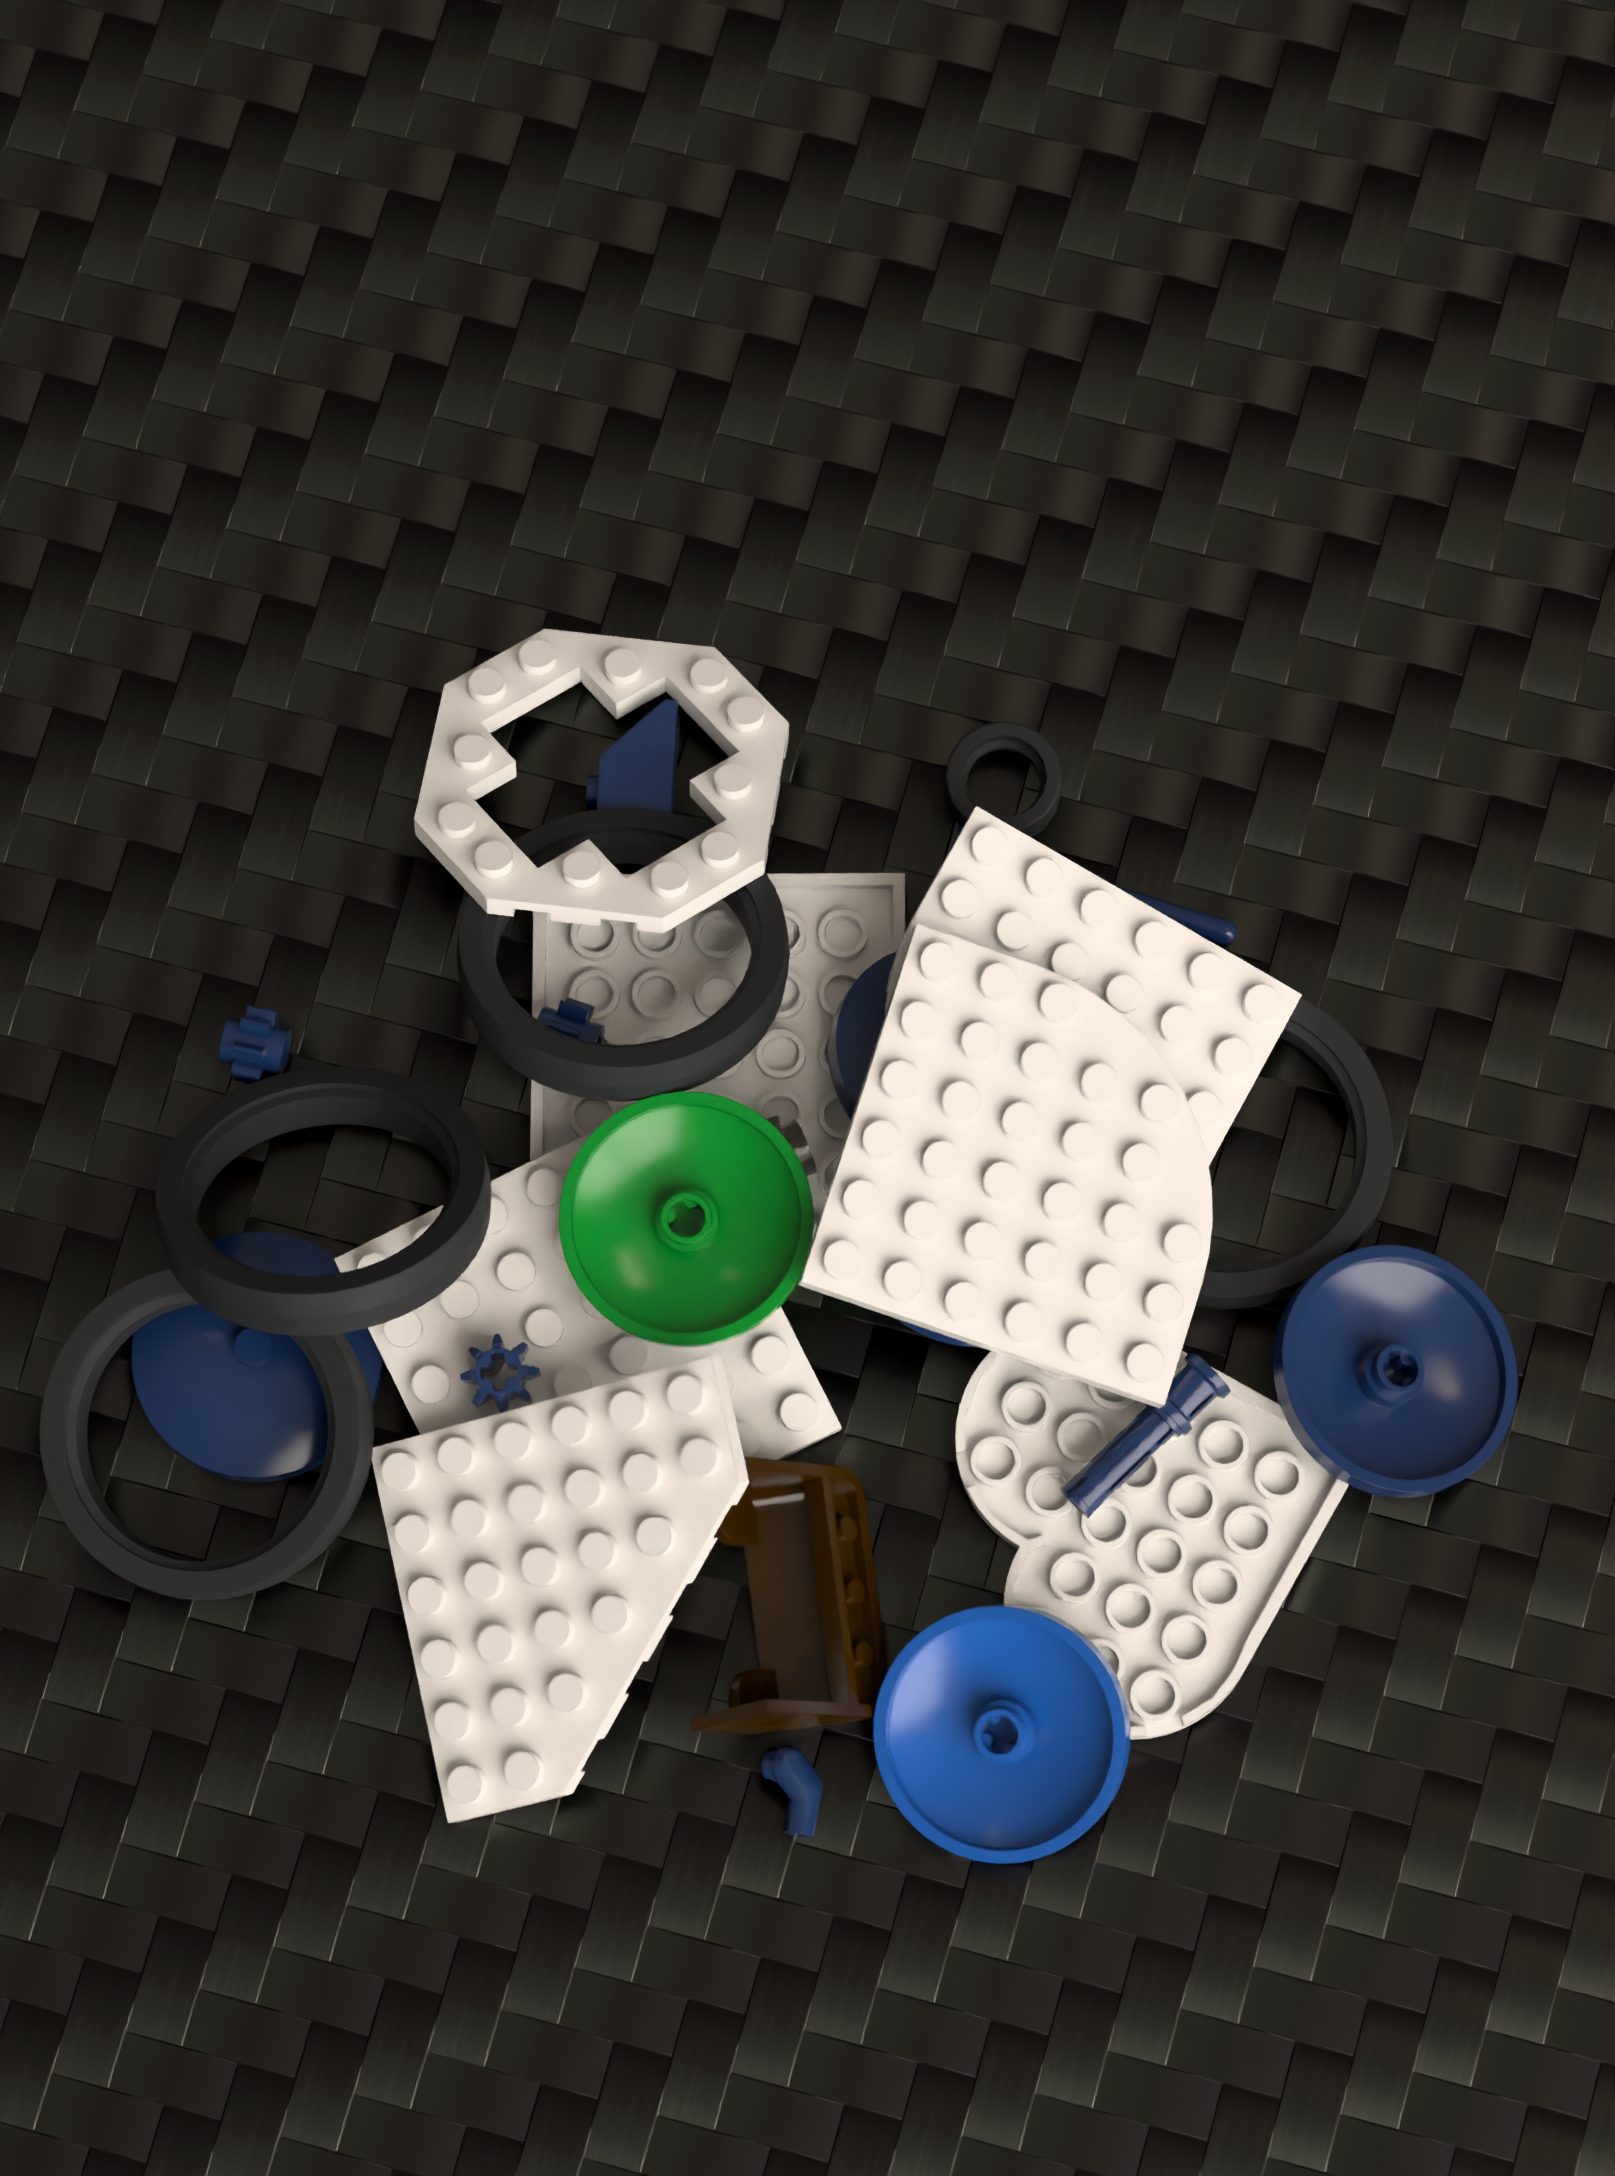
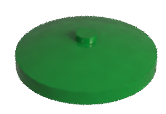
M672 1092L655 1095L630 1104L604 1121L589 1136L572 1161L565 1178L559 1206V1232L564 1257L572 1277L581 1292L602 1316L625 1332L648 1342L672 1347H702L726 1342L747 1333L759 1326L783 1305L800 1280L814 1235V1206L808 1178L798 1156L786 1138L768 1120L749 1107L726 1097L702 1092Z

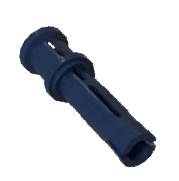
M1191 1351L1184 1358L1186 1366L1173 1377L1163 1407L1157 1408L1145 1404L1146 1407L1124 1430H1121L1078 1474L1060 1488L1064 1496L1079 1511L1081 1510L1085 1517L1089 1518L1116 1489L1129 1479L1173 1435L1177 1438L1181 1435L1186 1436L1192 1430L1190 1422L1216 1397L1224 1399L1231 1392L1224 1380L1198 1354Z

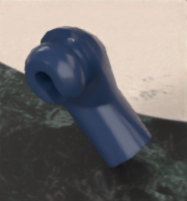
M783 1745L780 1748L771 1747L761 1757L760 1771L765 1779L777 1782L789 1797L783 1833L802 1838H814L823 1790L822 1780L801 1750L790 1745Z

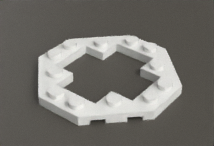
M543 629L444 685L414 817L415 835L487 914L514 917L515 909L550 913V921L601 926L602 919L637 923V931L665 933L764 875L771 826L774 823L780 790L783 760L786 757L789 740V722L715 647ZM580 682L616 719L667 692L674 700H678V704L729 756L726 760L690 780V797L717 825L627 878L618 871L589 839L537 868L475 801L517 777L516 761L490 733Z

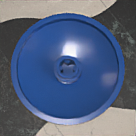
M999 1603L975 1606L948 1615L924 1629L905 1646L888 1670L881 1686L875 1708L873 1738L878 1768L885 1787L900 1812L913 1827L938 1846L956 1855L986 1863L1007 1864L1035 1860L1052 1854L1086 1833L1101 1818L1115 1798L1123 1781L1129 1758L1131 1730L1126 1699L1119 1680L1109 1662L1090 1639L1066 1621L1048 1612L1017 1604Z

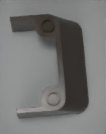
M744 1457L749 1484L737 1505H731L715 1536L728 1546L744 1547L759 1669H751L737 1674L730 1686L729 1708L689 1718L690 1730L694 1732L762 1734L856 1722L872 1718L875 1715L876 1702L888 1670L866 1500L862 1485L857 1476L843 1466Z

